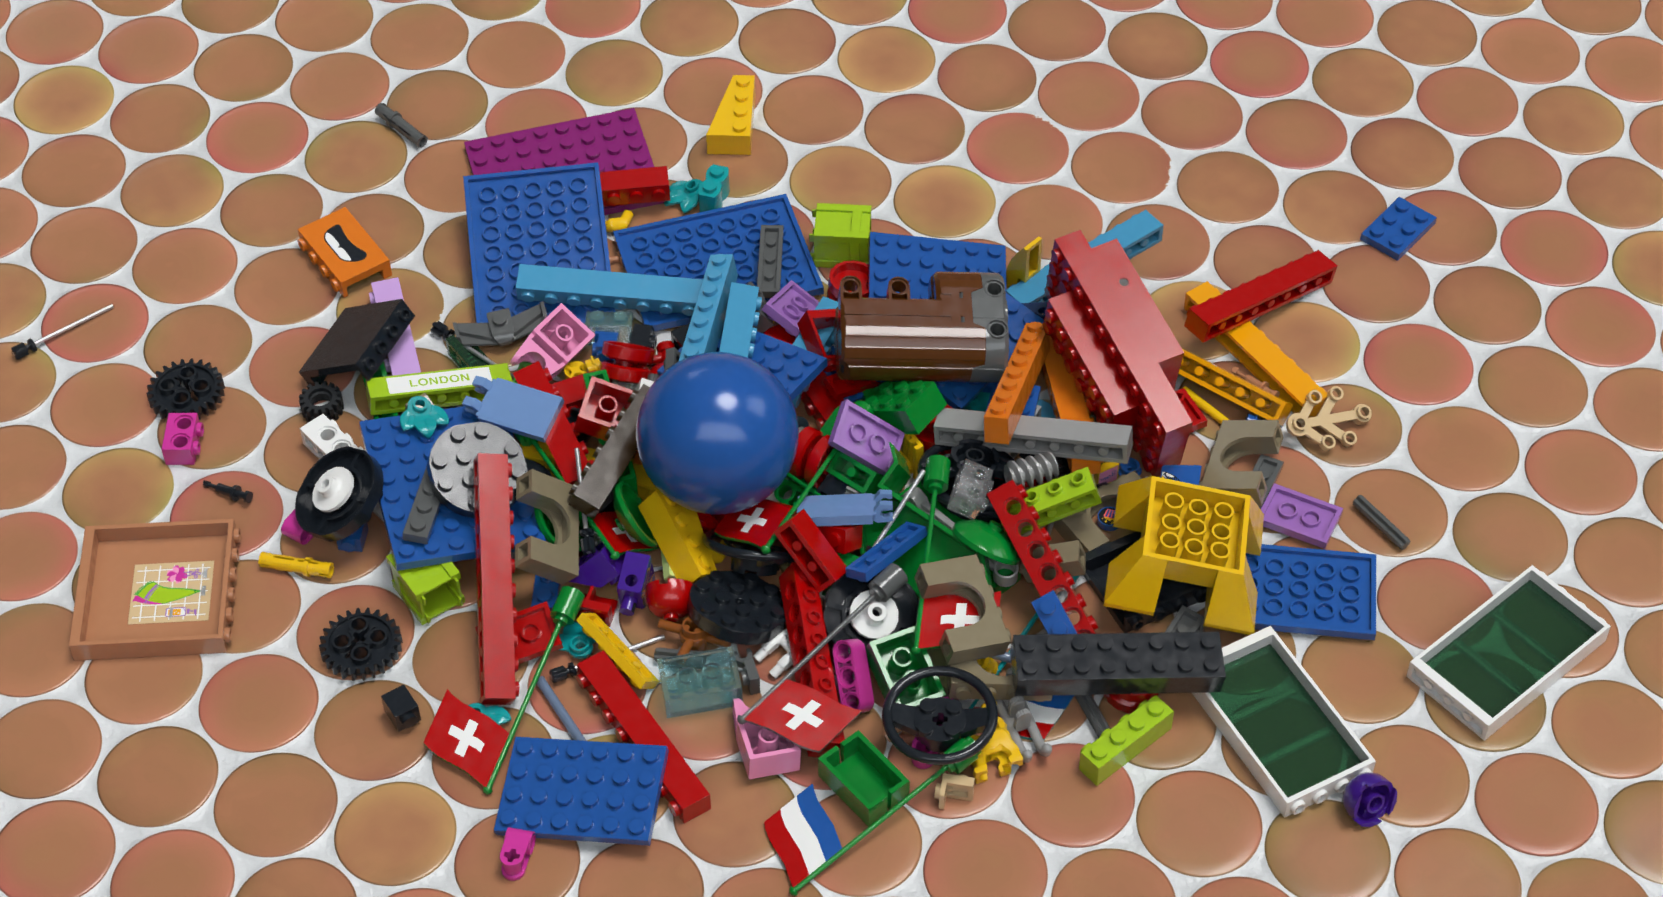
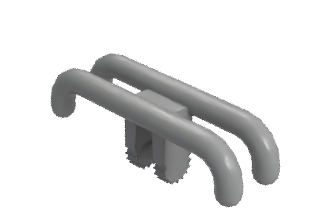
M1012 668L1007 669L1006 676L1012 675ZM1023 696L1011 698L1008 703V709L1003 700H995L997 702L998 715L1007 724V730L1012 740L1018 746L1023 762L1029 763L1033 757L1031 750H1026L1018 733L1025 729L1028 730L1038 753L1043 757L1050 756L1052 746L1048 743L1045 744Z

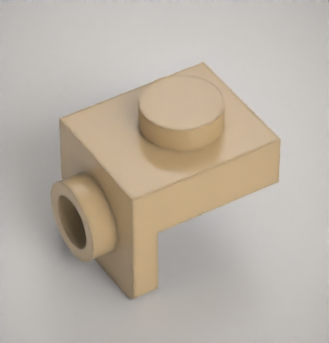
M943 773L942 783L936 784L934 796L935 799H939V809H944L946 797L973 801L975 778L962 774L952 775Z

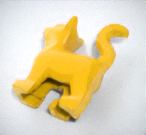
M985 702L981 705L980 708L986 707ZM998 717L995 732L989 743L981 750L978 759L971 764L974 767L973 776L976 784L988 781L987 762L993 760L999 762L998 773L1001 777L1011 774L1013 764L1023 765V757L1020 750L1012 740L1007 730V724L1001 717ZM975 734L970 737L976 741L980 735L976 736Z

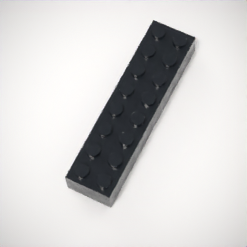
M1219 632L1013 635L1010 648L1015 696L1221 692L1226 678Z

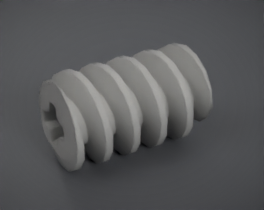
M1050 451L1044 452L1043 455L1036 454L1034 457L1027 456L1025 460L1023 458L1017 459L1016 462L1011 460L1004 465L1006 483L1013 479L1017 485L1022 483L1024 488L1025 482L1032 488L1034 480H1036L1038 485H1042L1043 477H1045L1047 482H1050L1052 475L1056 478L1059 476L1056 458Z

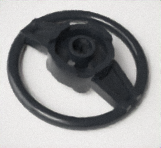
M965 439L959 441V445L955 447L933 445L921 456L917 471L919 474L922 469L925 470L926 459L929 456L951 449V453L943 455L951 461L949 478L954 477V482L959 486H990L995 477L1005 480L1004 465L1008 461L1015 460L1004 451H997L994 447L991 450L984 446L981 440ZM924 476L920 480L922 486L924 482ZM944 492L938 494L936 499L947 506L962 511L979 513L995 511L991 502L963 501L951 497Z
M716 528L707 531L703 535L704 545L716 553L731 557V570L745 575V570L757 572V576H772L777 574L780 565L794 562L788 551H782V548L778 546H771L770 553L763 554L760 548L751 544L726 540L722 537L720 538L723 539L726 545L714 541L713 539L719 538L714 532Z
M950 666L925 667L907 674L891 688L882 710L883 727L891 743L907 757L932 765L954 764L974 756L989 743L998 721L997 704L986 684L975 675ZM947 676L962 680L975 688L984 699L986 707L963 709L959 700L943 697L925 698L920 702L919 707L895 702L903 690L914 682L928 677ZM895 727L915 735L917 741L919 740L924 744L927 750L937 753L945 752L961 738L981 732L982 734L973 744L963 750L950 754H930L908 745L899 736Z

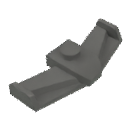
M542 301L540 304L511 317L509 308L486 313L489 323H452L458 346H504L512 344L514 341L530 334L547 317V313Z

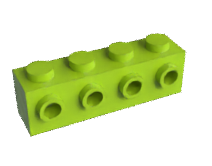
M1088 467L1053 479L1040 486L1030 488L1026 491L1029 497L1025 498L1029 507L1034 505L1040 516L1037 522L1040 527L1102 503L1095 480ZM1021 504L1012 505L1010 514H1018L1021 510ZM1031 525L1023 527L1021 534L1032 531L1033 527Z
M1156 695L1148 701L1144 700L1133 713L1124 715L1117 725L1111 729L1104 730L1096 741L1092 744L1087 743L1081 749L1079 770L1098 786L1171 730L1174 711Z

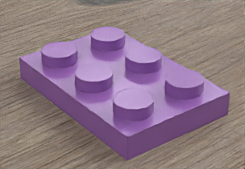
M791 280L761 310L766 313L769 319L776 321L784 327L788 334L797 338L800 333L797 323L807 310H815L819 301Z
M846 399L841 402L828 444L884 476L894 463L889 442L900 451L905 433Z
M1274 483L1261 508V511L1264 513L1263 527L1325 549L1342 516L1343 508Z

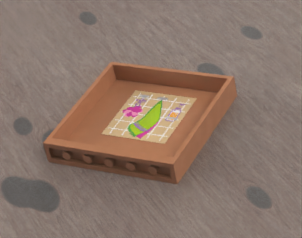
M234 519L85 526L69 648L74 661L227 653V644L232 641L231 627H229V622L234 620L231 602H235L236 599L235 588L233 587V582H237L235 563L239 562V549L236 547L237 543L241 542L240 528H236Z

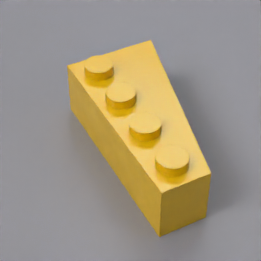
M733 75L706 134L707 154L751 155L756 95L755 75Z
M656 490L638 506L676 579H684L695 583L702 577L710 575L711 571L716 570L711 552L703 543L704 532L697 512L676 504L660 490Z

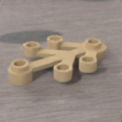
M1334 386L1328 390L1327 399L1318 415L1308 418L1313 407L1322 401V394L1318 390H1312L1306 395V402L1301 411L1289 416L1286 428L1292 436H1307L1319 444L1320 448L1324 451H1329L1335 446L1336 441L1334 437L1340 440L1343 446L1351 447L1357 441L1356 434L1352 431L1344 432L1334 424L1353 421L1357 425H1363L1371 419L1372 412L1369 406L1359 404L1351 411L1330 414L1335 403L1344 395L1340 387ZM1335 391L1338 397H1335L1332 392ZM1311 395H1314L1317 398V401H1314L1311 398ZM1360 410L1365 413V416L1361 414ZM1296 421H1298L1302 427H1299L1296 424ZM1319 426L1331 435L1322 436L1313 427ZM1346 436L1351 438V442L1346 440ZM1325 440L1329 441L1330 446L1325 444Z

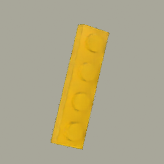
M581 613L576 621L582 626V631L587 636L593 638L598 643V648L601 651L604 650L614 660V665L617 669L628 675L631 684L638 689H654L659 680L596 613Z

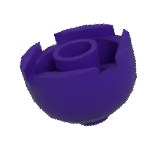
M1365 772L1358 774L1350 780L1343 792L1342 801L1347 814L1362 827H1372L1382 822L1378 818L1382 817L1385 813L1389 815L1393 811L1397 802V790L1390 781L1380 774Z

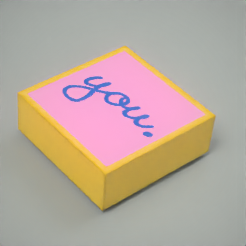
M1105 462L1101 464V473L1093 474L1095 483H1111L1117 480L1119 463Z

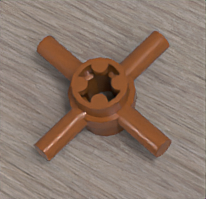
M690 616L685 618L682 624L660 619L658 622L659 629L679 634L682 646L675 657L679 663L685 662L691 650L705 651L708 643L725 648H730L731 643L719 640L699 628Z

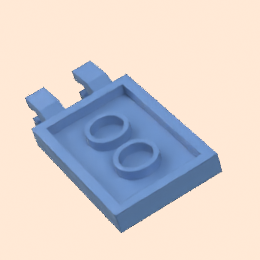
M475 376L472 385L476 387V392L485 396L482 402L477 398L465 396L462 405L466 407L465 411L476 415L479 422L493 424L505 431L545 443L564 404L563 397L501 378L493 379L491 382L487 378Z
M879 489L876 494L806 496L797 508V513L804 509L816 526L873 524V521L877 523L893 521V512L884 514L881 511L893 510V501L881 499H892V490Z

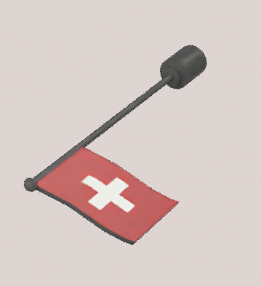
M890 563L869 583V593L871 596L742 716L738 715V723L745 724L747 722L770 730L798 747L820 753L862 713V710L843 705L814 688L788 679L874 599L887 602L908 582L905 572L894 563Z

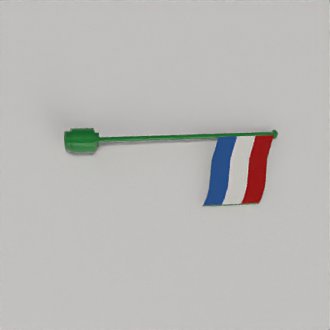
M970 736L965 739L961 738L942 754L963 750L973 744L975 740ZM981 751L964 761L943 765L935 774L843 848L833 823L816 797L812 783L764 822L769 841L783 862L792 884L789 888V893L792 896L798 895L797 891L945 771L960 774L978 759Z

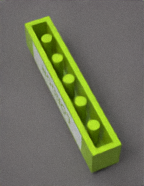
M502 363L371 378L370 381H366V397L370 414L379 415L404 412L405 404L412 397L420 396L423 393H426L433 404L439 407L462 405L465 396L477 398L482 402L485 395L476 392V387L472 385L475 376L487 378L491 382L493 379L497 380V378L513 382L508 364Z

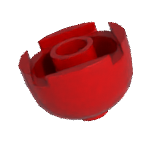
M667 578V583L659 584V580L649 582L645 586V596L650 612L659 618L671 622H677L678 618L686 616L688 614L689 593L693 583L676 578Z

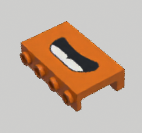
M346 207L298 229L299 239H297L300 249L308 253L312 264L319 266L322 276L328 278L335 292L339 291L343 297L348 296V286L377 272L384 279L392 276L390 260Z

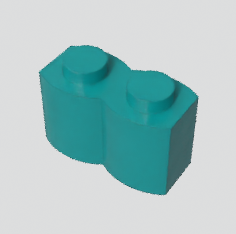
M713 164L708 168L706 180L701 183L698 189L700 212L723 207V201L730 192L728 167Z

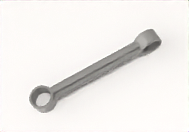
M916 487L908 501L930 515L931 504L925 493ZM935 508L934 519L952 530L955 523ZM988 558L990 570L993 571V580L997 585L1009 587L1016 583L1019 570L1018 565H1008ZM1005 568L1010 569L1014 574L1002 576L997 571Z

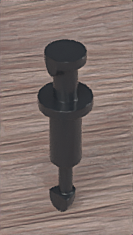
M203 480L204 487L213 488L217 493L229 496L232 501H237L241 498L245 503H250L253 499V493L250 491L243 492L239 485H234L233 487L221 483L215 485Z

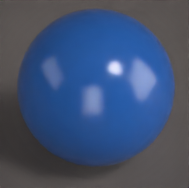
M727 352L700 353L687 357L666 369L646 393L636 422L637 450L645 472L652 483L676 504L688 510L710 515L731 514L743 511L759 504L770 496L789 473L796 457L799 440L797 414L790 395L783 384L773 373L758 362L739 354Z

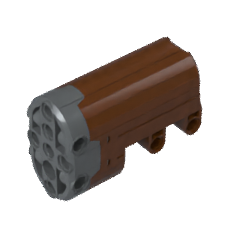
M937 271L929 280L928 299H910V285L903 277H894L889 281L886 298H862L861 281L851 275L842 278L838 293V307L836 308L834 318L837 376L841 380H922L934 382L999 383L1005 368L1008 366L1009 357L1008 305L1003 277L999 273Z

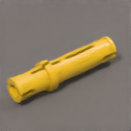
M261 552L258 560L259 567L296 572L303 574L305 577L312 575L330 579L334 574V563L317 561L312 557L304 559Z

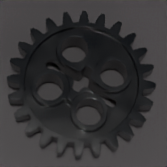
M193 358L188 363L181 359L178 365L172 361V367L163 366L164 372L156 371L157 378H150L151 384L147 385L148 392L146 394L150 408H153L155 414L160 413L161 419L166 418L169 413H197L199 420H201L200 414L203 413L209 416L208 410H216L215 403H222L221 397L225 396L222 374L218 373L217 367L212 368L210 362L204 365L202 359L197 363H194Z
M357 608L355 614H351L347 610V617L344 618L338 614L337 623L329 621L330 628H324V636H320L321 644L319 649L322 661L325 662L327 669L332 668L333 675L341 672L342 679L351 675L352 681H355L357 676L361 675L362 680L365 681L367 674L376 678V671L384 674V666L392 668V660L399 659L398 652H402L401 643H403L400 627L396 626L395 619L389 620L387 613L381 616L380 610L377 609L371 614L370 608L361 613L360 609Z

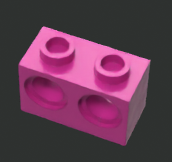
M197 413L168 414L161 449L166 465H195L196 455H200L201 451L199 439L204 435L203 422L199 421Z

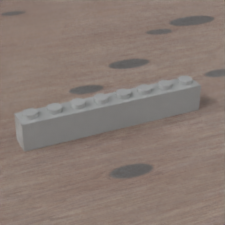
M943 408L937 415L933 426L935 445L955 447L959 445L961 440L976 439L983 441V445L991 450L994 447L997 451L1043 455L1044 452L1050 451L1055 457L1128 464L1133 446L1132 426L1021 415L1009 445L984 442V415L986 413L984 411Z

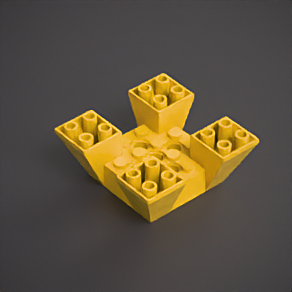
M1155 476L1119 485L1113 527L1141 532V538L1109 563L1103 606L1153 616L1164 578L1207 587L1203 626L1246 635L1253 634L1255 632L1258 592L1246 553L1258 556L1261 554L1264 513L1250 495Z

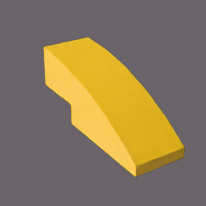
M1038 236L1011 259L1006 270V287L1009 288L1020 281L1027 282L1040 271L1041 237Z

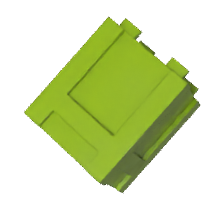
M817 203V208L812 209V217H816L815 228H813V234H809V242H814V253L810 254L815 267L833 268L838 263L853 260L868 264L869 235L872 232L871 205Z
M392 553L386 556L393 574V580H391L393 587L421 625L431 623L430 621L434 617L455 606H462L466 602L460 588V572L452 561L397 571Z

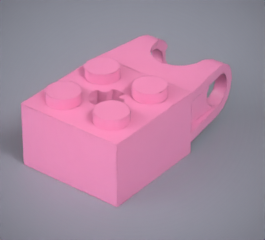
M561 303L531 332L509 363L514 366L521 362L533 364L539 361L542 368L547 367L552 378H554L588 346L595 334Z
M740 698L732 699L736 741L748 778L755 779L800 770V747L770 730L747 722L739 724L737 721L738 715L742 716L750 708Z

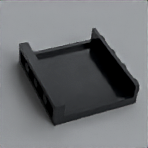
M403 299L345 308L300 369V375L312 386H315L314 382L317 381L321 385L327 375L359 371L366 381H370L415 317L414 313Z
M1133 532L1085 552L1086 572L1083 576L1103 604L1109 563L1141 538V532ZM1163 578L1153 616L1111 607L1106 608L1124 633H1128L1178 612L1182 605L1189 607L1196 603L1205 602L1207 587Z

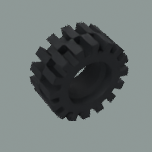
M319 381L314 382L315 386L307 385L308 390L303 388L302 394L299 395V404L302 416L307 422L312 421L321 414H324L329 420L333 418L338 420V414H343L344 403L339 387L334 386V383L330 382L328 385L327 381H323L319 385ZM318 401H330L329 403L322 406L314 405Z

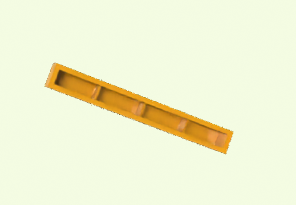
M1207 281L1186 292L1184 309L1188 312L1192 306L1201 304L1221 293ZM1251 321L1215 337L1262 383L1264 381L1269 382L1271 390H1278L1280 392L1279 398L1293 404L1294 406L1291 410L1293 413L1301 411L1306 402V395L1310 391L1318 390L1322 394V401L1313 407L1308 418L1318 415L1327 399L1325 389L1319 387L1309 374L1303 372L1293 359L1286 356L1279 346L1270 341L1264 332L1253 325ZM1311 395V398L1314 401H1317V398L1314 395Z

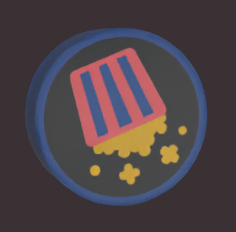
M1104 507L1098 512L1097 524L1105 531L1118 529L1113 527L1114 507Z

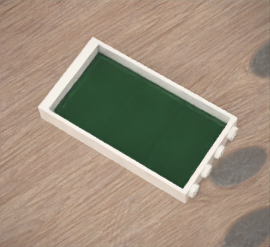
M1532 565L1410 661L1406 677L1485 741L1602 645L1607 639L1611 626L1603 618L1588 609L1584 603L1575 599L1563 587L1548 578L1544 572L1539 571Z
M1271 626L1222 648L1226 678L1221 692L1192 693L1284 818L1291 814H1299L1306 807L1314 803L1320 804L1337 792L1343 793L1350 780L1358 774L1365 772L1373 773L1375 759Z

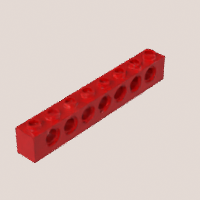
M1012 479L987 493L992 506L1040 596L1042 597L1052 590L1056 594L1060 591H1067L1068 598L1062 605L1068 616L1072 613H1079V622L1073 625L1077 633L1097 634L1095 630L1099 629L1092 615L1087 616L1084 610L1087 604L1081 593L1076 594L1072 585L1075 582L1069 571H1063L1060 564L1064 561L1058 550H1052L1048 542L1052 539L1045 527L1040 528L1037 522L1040 516L1034 505L1029 507L1025 498L1029 496L1022 483L1017 485ZM1021 504L1020 512L1016 515H1011V506ZM1031 525L1033 527L1031 535L1023 537L1021 535L1023 527ZM1037 547H1043L1044 555L1038 559L1033 558V551ZM1049 569H1055V578L1050 581L1045 580V572Z
M792 562L779 577L794 668L827 637L820 594L797 563ZM827 643L795 673V680L797 683L814 688L838 702L829 645ZM842 731L820 753L807 750L808 757L819 758L835 746L840 749V742L845 740L844 732Z

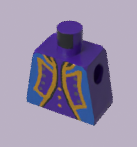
M630 551L625 553L617 585V593L621 604L619 611L624 615L633 616L636 608L643 609L647 604L645 586L655 580L651 555Z

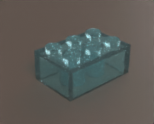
M733 646L657 659L659 682L667 718L732 707V699L740 698L743 701L742 685Z

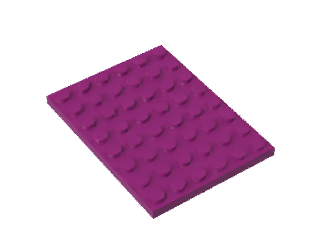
M634 108L464 142L472 175L596 162L599 164V172L654 167ZM664 201L604 207V215L662 204Z

